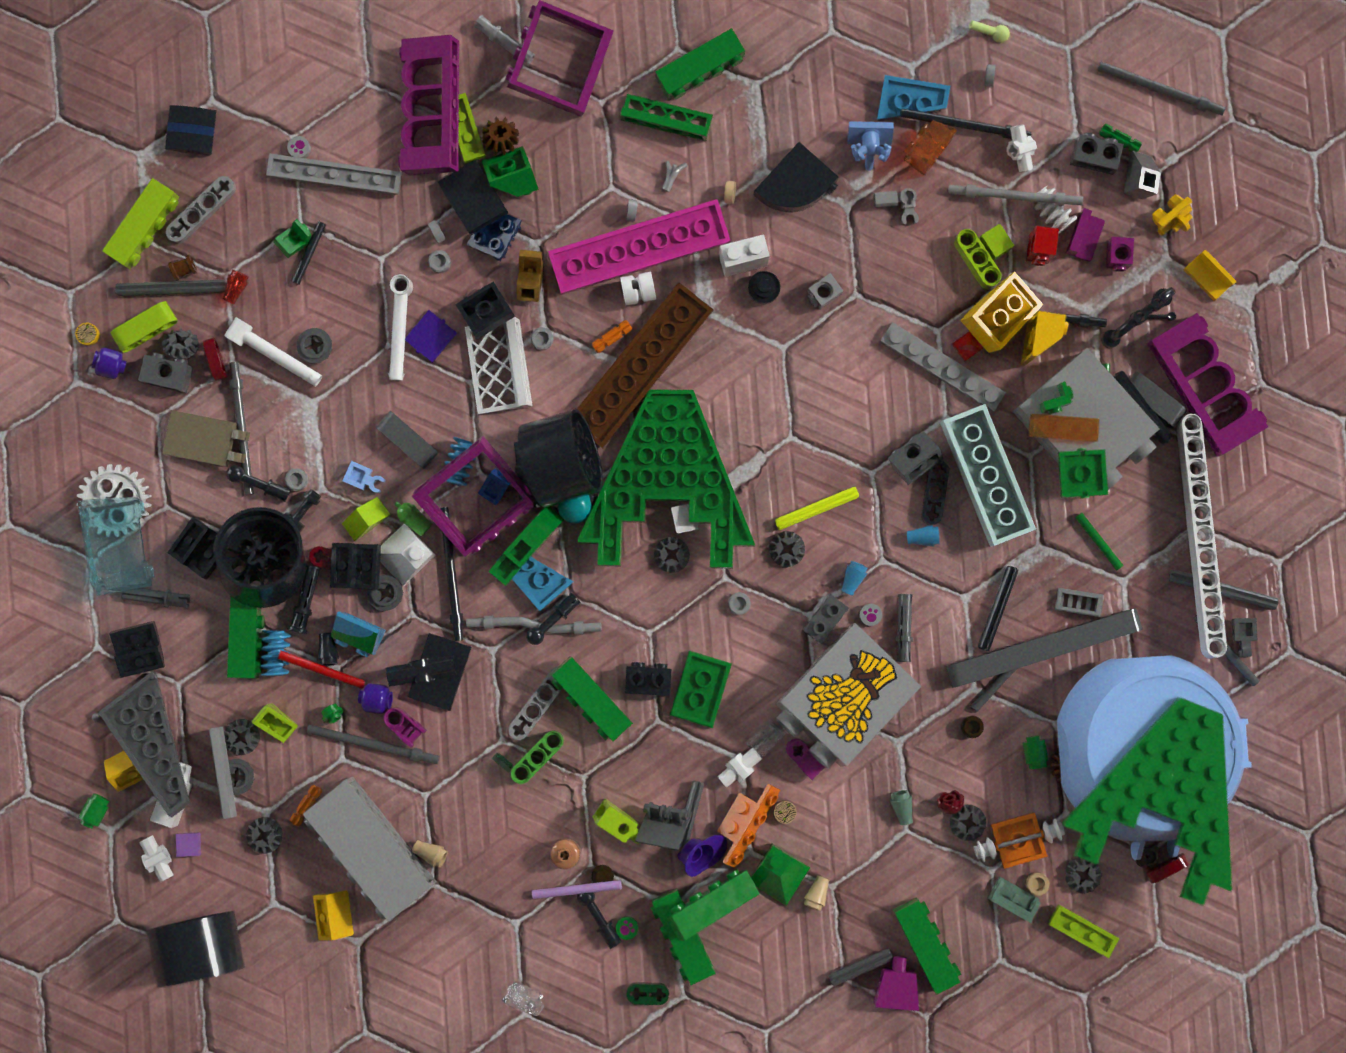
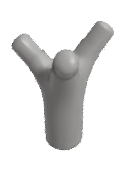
M669 161L665 162L667 175L662 190L670 192L675 178L682 169L688 166L687 163L681 164L678 167L676 164H673L671 167Z

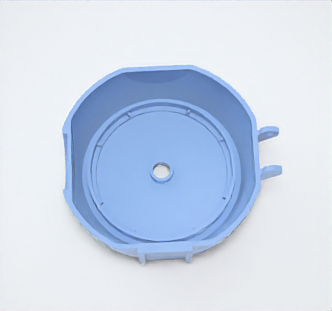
M1172 655L1108 659L1087 672L1075 684L1065 699L1058 715L1057 730L1062 788L1069 801L1076 808L1178 697L1223 714L1227 798L1229 804L1239 787L1244 768L1252 767V762H1249L1246 734L1248 719L1240 718L1231 698L1212 676L1189 661ZM1142 807L1135 828H1130L1113 821L1108 835L1124 841H1133L1131 843L1133 860L1141 859L1145 841L1168 840V855L1170 857H1177L1180 847L1174 845L1181 822Z

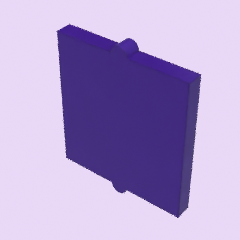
M428 310L406 336L405 341L414 347L418 354L421 353L433 363L457 335V332L449 327L444 319L441 320Z

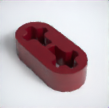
M216 339L204 340L203 346L214 380L226 378V369Z
M322 546L314 547L309 553L311 563L315 566L331 570L332 549ZM322 550V554L328 556L329 559L328 561L320 560L318 563L314 555Z
M1181 853L1177 857H1171L1158 864L1157 867L1149 869L1146 875L1151 884L1157 883L1186 868L1189 862L1184 853Z

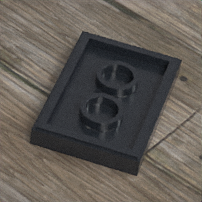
M476 159L460 168L458 172H453L438 181V184L470 236L508 214L506 207L494 188L490 186L486 175Z
M429 633L420 660L454 656L457 674L434 678L433 681L413 684L412 682L408 697L451 711L472 647Z

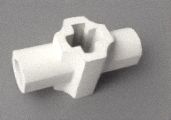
M1024 124L1013 126L1010 128L1013 141L1009 142L1007 153L1012 160H1017L1019 172L1033 169L1031 155H1034L1037 149L1036 141L1031 136L1026 135Z
M751 748L744 755L739 753L725 764L727 769L719 774L718 778L726 787L736 780L740 783L754 771L753 766L762 758L754 748Z
M153 835L139 842L145 852L141 856L142 862L150 873L154 871L160 882L174 875L168 865L172 861L170 853L164 845L158 846Z

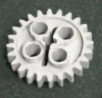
M112 464L107 465V470L103 466L98 467L99 474L96 471H91L92 479L84 477L87 485H79V488L84 492L77 494V497L82 498V502L77 503V506H83L84 509L79 512V515H87L83 522L91 521L90 529L99 527L98 534H102L106 530L108 537L112 536L113 532H115L116 537H119L122 534V530L126 535L130 534V528L133 530L138 529L136 522L140 524L145 522L141 516L149 515L144 509L151 507V504L147 503L146 499L152 496L145 494L144 491L148 490L149 486L142 487L141 484L145 479L137 480V471L130 474V467H126L122 471L121 464H118L114 470ZM106 480L111 481L113 485L110 492L104 488ZM122 482V488L118 491L119 483ZM126 489H130L133 492V499L131 501L125 498L124 493ZM116 496L115 500L118 501V504L112 505L113 501L110 498ZM97 500L104 504L102 512L97 511L95 508ZM118 509H121L125 514L123 521L116 518V511ZM110 510L109 518L107 519L105 516L107 512Z

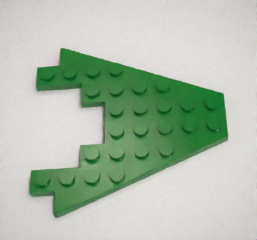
M650 389L578 537L579 544H598V566L621 567L623 522L645 523L646 501H689V523L711 524L710 568L733 569L734 547H755V542L694 390Z
M1178 697L1062 822V826L1081 833L1074 856L1098 864L1112 822L1115 821L1130 828H1135L1143 807L1181 822L1174 845L1194 852L1179 897L1204 906L1211 885L1231 892L1232 874L1223 714Z

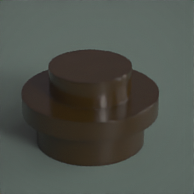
M968 716L962 721L961 730L965 736L977 738L982 734L984 724L979 717Z
M598 865L592 871L591 878L593 883L613 881L614 873L609 866Z

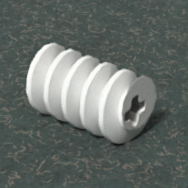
M1046 186L1038 193L1053 194L1055 188L1047 189ZM1038 202L1034 208L1036 211L1043 209L1040 217L1048 216L1045 223L1047 225L1054 223L1051 228H1058L1059 233L1077 219L1076 215L1069 217L1072 211L1071 208L1063 210L1064 206H1055V203Z

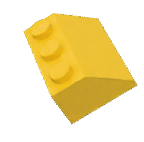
M1038 311L1027 321L1021 359L1022 366H1026L1062 339L1063 335L1067 334L1068 322H1065L1066 315Z

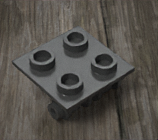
M653 802L645 803L643 812L646 815L635 842L678 851L692 812H687L683 808L680 810L672 808V806L667 808L666 805H655Z

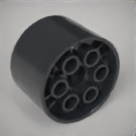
M569 410L520 425L517 442L521 465L529 488L542 507L553 506L601 491L603 475L598 449L590 427L579 410Z
M248 508L231 516L219 529L214 542L215 561L224 588L236 601L250 607L267 608L287 601L298 591L305 577L306 561L301 534L289 517L271 508ZM258 531L259 540L256 538L253 541L250 533ZM285 537L290 540L279 548V544ZM270 540V541H273L274 543H264V542ZM244 546H251V547H252L251 550H250V549H244V550L241 551L242 547H244ZM229 550L238 554L239 557L226 556V553ZM257 555H259V556H261V557L264 556L265 558H264V559H261L260 557H259V558H256V556H257ZM283 555L290 557L287 561L282 562L279 560ZM238 566L245 567L242 572L234 571ZM275 576L283 577L276 582L272 581ZM253 581L261 583L259 586L250 585Z
M234 910L146 930L157 988L207 979L245 968Z

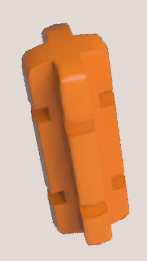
M627 320L622 321L618 327L615 326L602 335L600 340L599 338L592 343V347L597 353L602 352L606 346L609 347L622 338L623 334L629 333L632 330L631 325Z
M316 785L310 787L308 795L304 796L296 808L297 812L293 813L289 819L293 825L298 827L304 821L303 813L316 803L315 799L319 798L322 793L320 787Z

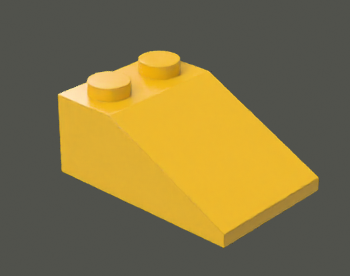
M1012 272L975 304L960 321L986 351L991 353L1001 350L1043 304L1016 272Z

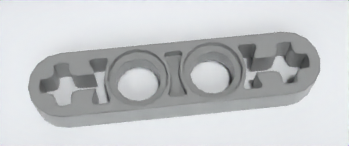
M226 176L217 178L166 228L168 239L176 244L185 242L234 195L236 191L235 183ZM222 183L228 184L229 190L227 192L222 190L220 186ZM214 190L222 197L220 200L212 193ZM207 197H213L215 200L211 208H205L203 205L204 199ZM191 212H197L199 215L198 221L193 224L189 223L187 220L188 215ZM182 221L188 227H190L188 230L185 227H183V225L181 224ZM175 228L180 230L181 236L179 238L174 236L173 230Z
M558 666L549 672L510 724L509 734L513 739L522 740L526 738L561 692L559 690L556 691L552 685L546 683L548 679L550 681L554 679L550 674ZM548 687L552 690L553 696L550 700H543L540 697L542 688ZM531 705L539 709V715L536 718L527 716L526 710ZM523 715L527 721L532 722V725L529 727L526 724L523 727L524 735L519 734L516 736L514 734L516 730L513 727L514 725H521L523 720L519 718Z

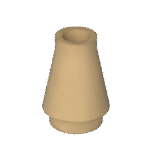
M419 840L415 843L412 850L413 853L417 854L432 867L437 866L439 868L444 864L448 851L444 850L443 846Z
M817 876L804 897V905L821 911L822 906L825 907L830 880Z

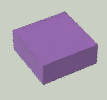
M200 832L176 834V857L201 855Z

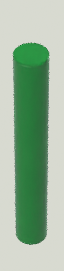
M1082 512L1075 517L1116 571L1124 566Z

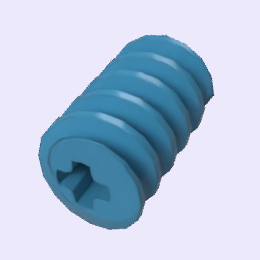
M453 437L458 444H451L450 448L455 453H448L447 456L453 460L473 443ZM469 463L466 464L445 482L457 486H467V483L462 478L470 477L465 470L473 469V466Z
M262 630V632L268 634L267 637L262 638V641L268 643V645L261 647V650L268 652V654L261 656V659L267 661L266 664L261 665V668L267 670V672L260 675L283 676L288 674L290 670L283 668V666L290 663L279 660L277 657L280 650L290 653L284 650V648L289 647L291 643L284 641V639L291 637V634L284 631Z

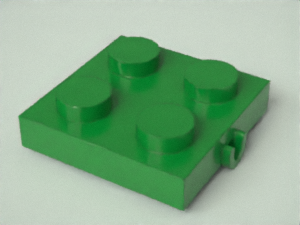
M1078 448L1077 451L1058 452L1061 498L1080 497V499H1088L1090 496L1108 495L1105 449L1086 450V448Z

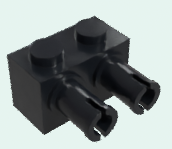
M632 662L631 666L626 667L625 694L670 696L672 669L667 668V664L654 663V668L645 667V663Z

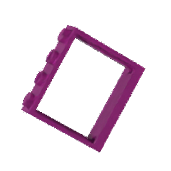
M539 0L537 5H532L528 18L531 19L529 27L524 26L520 37L524 39L522 47L517 46L513 56V59L516 60L514 68L509 67L505 78L509 81L507 88L581 117L587 107L614 30ZM541 14L600 38L576 105L517 81Z
M484 436L415 489L412 495L415 501L464 557L469 553L478 552L483 547L482 543L487 539L489 541L495 539L500 534V529L504 526L509 528L516 522L518 515L521 513L527 514L534 507L535 501L532 492ZM484 452L523 499L468 541L430 498L429 494L480 453Z

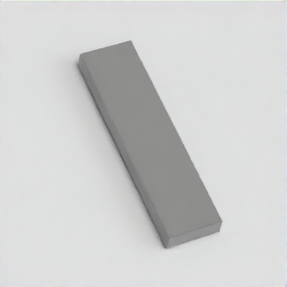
M223 727L210 728L209 734L222 818H232L237 816L224 729Z

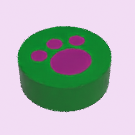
M630 916L620 918L616 924L617 935L624 940L634 938L638 933L637 921Z

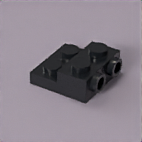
M494 281L455 304L476 339L481 338L515 317Z

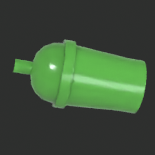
M398 501L394 504L398 507L397 517L399 521L407 525L420 537L432 526L433 523L416 508V505L411 503H403L401 505Z

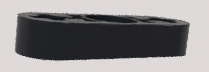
M939 461L927 473L921 518L927 525L939 523L943 516L949 477V467L944 461ZM938 465L945 472L939 476V481H943V485L940 483H930L931 479L936 480V473L933 472V469L937 468ZM931 487H938L941 490L942 494L939 499H932L930 497L929 490ZM927 501L930 503H940V507L935 506L934 513L938 514V517L934 518L933 521H930L929 516H926V512H930L932 505H927Z

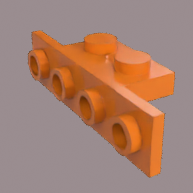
M768 784L758 802L739 792L717 832L734 842L723 863L736 868L743 860L744 852L748 845L754 841L755 833L760 825L765 822L769 809L778 800L780 789Z

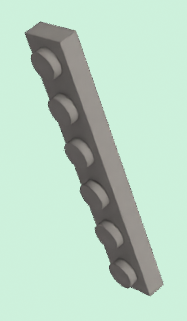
M269 154L266 173L267 177L392 195H399L402 173L399 171Z
M893 322L880 343L980 405L986 404L987 409L992 412L996 410L1006 394L1003 390Z

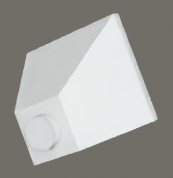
M403 524L381 545L380 562L404 586L436 555L407 525Z

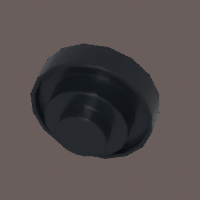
M757 272L749 280V296L758 304H770L776 300L780 293V281L771 272Z

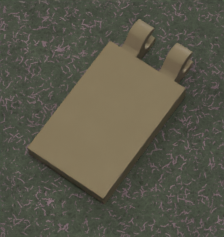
M171 410L162 454L226 467L229 466V461L245 463L246 454L231 451L234 438L249 441L250 432L236 430L237 423Z

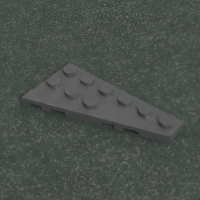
M152 671L98 713L167 815L172 818L188 806L190 800L157 674Z

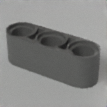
M1135 372L1130 378L1131 382L1166 427L1173 429L1187 412L1186 408L1143 374Z
M391 410L376 426L380 432L423 469L439 453Z

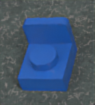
M496 467L490 472L478 494L494 505H497L511 483Z

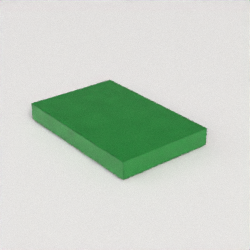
M689 651L670 715L713 728L732 663Z

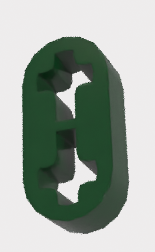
M634 982L627 988L626 995L632 1004L663 1005L669 999V989L663 983ZM637 987L640 992H647V995H639V999H634V995L630 994V992H633ZM657 988H661L662 992L666 993V996H662L661 1000H657V996L649 995V992L655 993Z

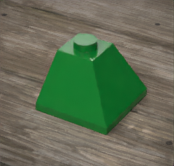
M523 146L514 149L513 152L507 151L505 156L499 154L482 160L491 187L517 197L529 195L533 191L539 190Z
M772 843L751 878L757 888L787 906L810 867Z

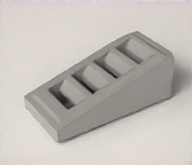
M1058 588L1055 610L1101 617L1104 595ZM1065 593L1069 594L1067 607H1063ZM1074 595H1078L1076 608H1072ZM1083 596L1087 597L1085 610L1081 609ZM1092 598H1096L1095 611H1090Z

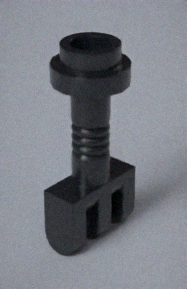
M312 489L303 494L306 499L293 516L288 512L285 513L295 523L299 532L305 527L300 520L307 510H309L312 504L318 505L320 503L319 499L321 496Z

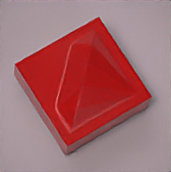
M970 331L952 343V346L964 362L983 349L982 345Z

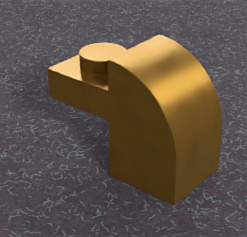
M520 250L517 300L539 302L543 276L542 252Z

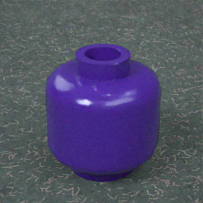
M103 347L100 351L95 352L91 368L95 369V374L98 376L116 379L119 373H124L127 361L122 360L123 354L120 351Z
M369 683L365 686L364 690L359 692L358 703L362 705V709L367 713L383 714L392 706L393 692L389 691L386 685Z

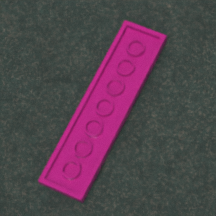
M718 199L553 249L548 251L562 295L731 243Z

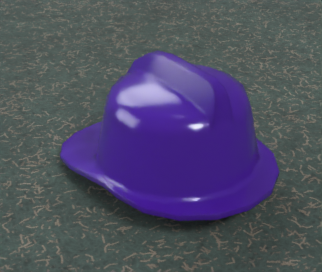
M714 835L705 840L691 839L684 845L683 849L677 854V857L685 865L686 874L690 877H695L721 860L727 850L728 842L722 835Z

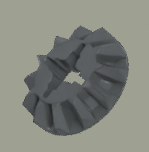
M180 328L179 331L171 330L170 334H165L162 347L168 356L176 359H185L197 352L199 341L197 335L192 334L190 330L183 331ZM177 340L184 342L185 347L180 343H177Z
M307 329L297 340L298 354L303 360L311 364L321 363L328 359L332 351V340L322 329ZM312 337L317 343L322 344L318 347V354L313 349H306L312 345Z
M784 531L772 539L769 547L770 555L778 565L791 567L798 564L804 557L805 544L796 533ZM781 541L786 545L795 543L791 549L794 557L789 553L779 555L784 549Z
M667 537L661 540L654 551V559L657 566L669 573L681 571L686 567L690 558L688 546L684 541L676 537ZM665 547L671 551L679 548L676 554L679 562L673 559L664 561L668 556Z
M389 575L379 576V589H386L390 585L389 593L394 596L393 598L385 597L381 601L382 593L379 590L367 589L368 600L376 609L388 611L396 608L402 601L404 592L401 583L395 577Z
M237 719L228 724L224 731L226 746L229 751L236 755L249 754L259 744V730L250 720ZM248 730L244 737L246 742L240 741L235 743L238 738L236 732L243 733Z
M229 760L230 774H234L238 770L239 775L245 777L238 780L236 786L235 779L231 778L234 795L243 794L251 788L255 780L254 769L244 760Z
M969 804L964 805L958 813L951 815V830L958 838L964 841H974L982 836L986 829V817L978 807ZM971 813V821L975 822L977 826H970L966 832V825L959 822V820H967Z
M262 817L254 820L248 826L246 837L248 845L254 852L266 854L279 847L283 833L278 822L272 818ZM260 829H262L263 832H269L272 830V832L269 833L270 835L267 836L268 842H266L264 839L258 841L256 840L258 836L261 835Z
M1079 857L1068 864L1065 871V879L1068 886L1075 892L1083 894L1093 892L1100 885L1102 874L1098 864ZM1088 870L1087 875L1090 876L1091 881L1084 879L1080 882L1081 877L1075 871L1084 872Z

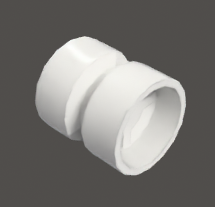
M651 271L640 273L637 278L633 275L620 277L626 306L638 304L641 299L644 302L656 300Z

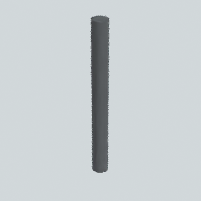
M1196 615L1193 617V619L1198 624ZM1207 622L1208 629L1214 631V628ZM1227 644L1225 656L1252 686L1258 684L1260 680Z

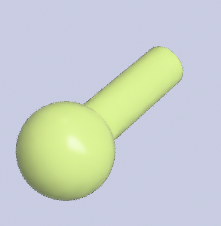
M973 20L969 24V29L991 35L998 43L1006 42L1010 36L1009 29L1004 25L992 27Z

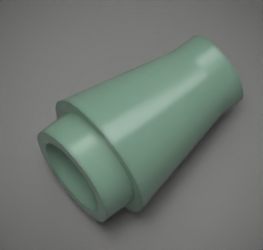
M908 790L893 792L890 802L900 825L913 823L912 795H909Z

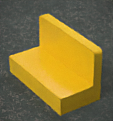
M1207 250L1201 252L1183 269L1213 301L1217 300L1229 287L1236 283V280Z
M125 751L104 761L106 778L117 792L143 780Z
M343 890L313 895L319 941H332L352 936L354 931L348 891Z

